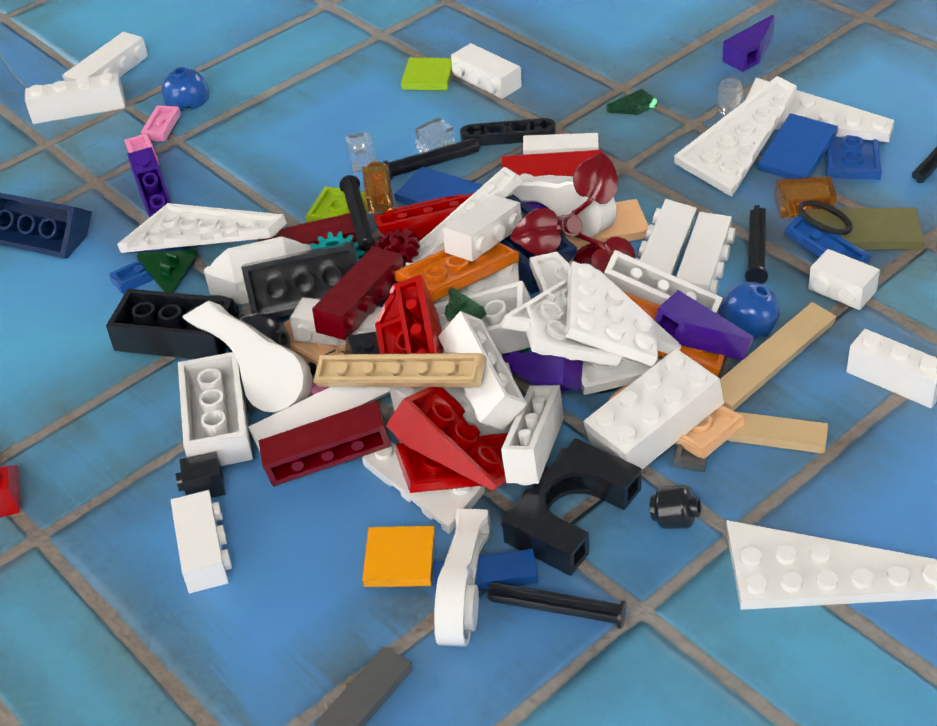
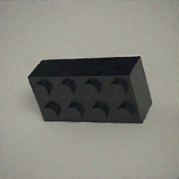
M350 241L242 264L241 269L252 314H271L275 317L287 316L294 312L302 297L321 300L357 263L353 242Z
M127 289L106 324V328L114 351L189 359L220 355L225 353L228 347L227 344L215 335L195 327L182 316L205 302L211 301L221 305L230 315L238 318L233 298Z

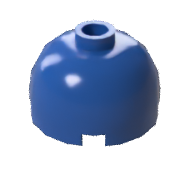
M185 67L176 68L164 79L162 96L165 106H178L180 111H184L183 107L191 106V110L204 105L209 99V90L204 77L193 69Z
M742 282L733 286L727 292L720 303L719 315L721 317L724 316L726 320L754 336L753 340H757L759 336H764V338L769 336L780 316L779 301L768 287L756 282Z

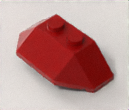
M474 193L446 196L393 208L382 214L373 215L379 232L384 235L389 230L395 232L399 227L402 231L408 228L421 241Z
M420 274L393 284L390 290L391 295L383 305L375 323L379 353H443L444 348L438 338L442 332L439 316L422 275Z

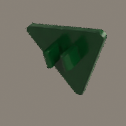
M194 249L147 252L137 254V260L163 292L174 293L197 253Z

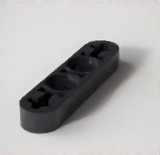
M549 118L468 124L460 129L461 141L477 138L480 146L523 143V136L556 134L555 122Z

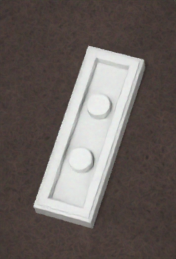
M598 133L523 136V155L599 150Z

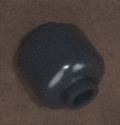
M661 486L656 494L651 496L650 515L652 520L657 521L661 528L688 529L693 525L695 517H700L701 501L699 497H694L692 489L688 486Z

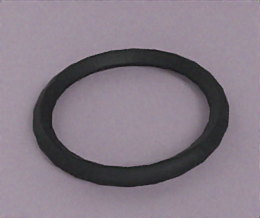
M805 200L798 205V212L802 218L824 232L846 235L853 230L851 220L843 212L831 205L815 200ZM814 206L824 209L844 221L847 228L837 229L824 225L809 216L804 211V207Z

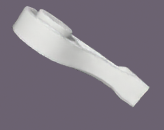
M527 173L519 176L523 182L506 196L514 194L524 203L536 202L543 204L553 210L558 217L571 214L572 210L577 209L588 199V197H582L575 191L573 176L545 175L534 177ZM614 197L606 204H599L593 200L588 207L578 214L582 221V230L580 231L582 234L593 237L613 225L616 219Z
M211 301L205 302L182 316L195 327L215 335L230 347L240 367L245 395L256 408L264 412L276 414L308 398L313 378L309 365L297 353L276 343L253 326L230 315L221 305Z
M458 508L456 511V531L445 563L440 571L436 587L434 629L436 643L439 646L467 647L471 631L476 630L479 593L478 586L475 585V577L480 551L487 542L491 531L489 512L486 509Z

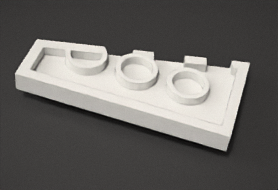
M392 442V447L362 457L363 464L369 471L389 487L394 486L398 489L405 500L409 503L411 501L421 508L422 513L430 520L434 518L449 535L456 528L455 517L457 509H471L485 493L484 486L410 493L395 453L396 444Z

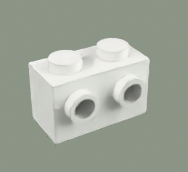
M827 249L810 268L808 289L861 310L877 292L880 269Z

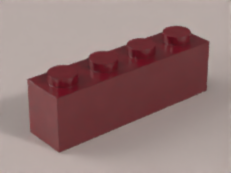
M350 213L280 229L276 236L268 238L273 239L282 236L302 244L310 245L314 243L318 245V236L327 239L328 232H331L333 237H337L339 231H341L343 238L346 239L349 235H352L353 244L357 242ZM265 238V239H257V241L259 242V241H264V240H268V239H266V238Z
M372 247L312 308L316 332L346 340L347 336L352 335L362 322L375 311V308L389 296L393 284L398 283L395 280V271L404 268L402 254Z
M377 400L258 440L262 466L273 487L392 447L386 421Z

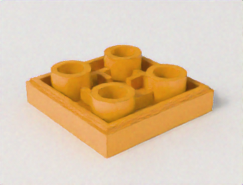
M434 526L368 527L362 577L363 586H431L435 542Z

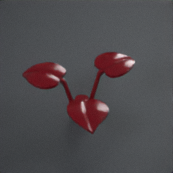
M598 153L594 157L585 160L574 172L573 185L575 191L582 197H588L581 206L572 210L571 214L557 217L553 210L548 208L535 209L519 221L510 236L511 241L538 256L553 253L559 247L561 242L560 233L564 237L575 236L577 239L590 242L600 248L592 253L590 258L591 266L600 270L603 274L614 250L635 259L632 245L624 238L611 237L603 244L601 241L580 232L582 230V221L578 214L588 207L593 200L599 204L608 203L617 191L618 177L616 169L611 160L603 153Z

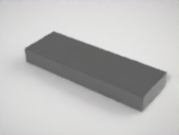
M382 647L319 718L315 726H365L412 671L411 662Z

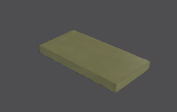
M916 207L838 209L853 224V230L849 234L839 236L861 250H914L924 248L925 241ZM805 209L809 216L824 225L837 229L847 228L844 221L824 209Z

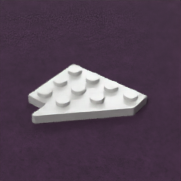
M572 261L568 270L566 338L652 367L658 358L657 350L669 354L674 349H681L680 343L600 270L595 269L589 264H580Z
M568 278L509 312L501 322V328L526 332L532 352L540 355L565 357L569 360L594 362L598 365L606 364L617 367L622 359L620 355L565 337Z

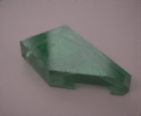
M640 89L607 104V112L612 114L639 115L656 107L657 99L645 90Z
M451 287L449 289V303L446 305L444 313L449 323L460 311L479 319L487 315L483 306L455 288Z

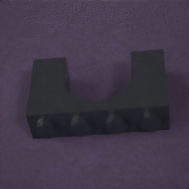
M575 438L567 448L561 449L554 463L549 468L544 469L539 484L535 483L532 488L526 489L517 505L505 513L502 519L504 542L518 550L533 549L536 559L572 576L589 555V532L560 519L549 508L554 502L564 496L588 494L625 510L641 491L642 468Z

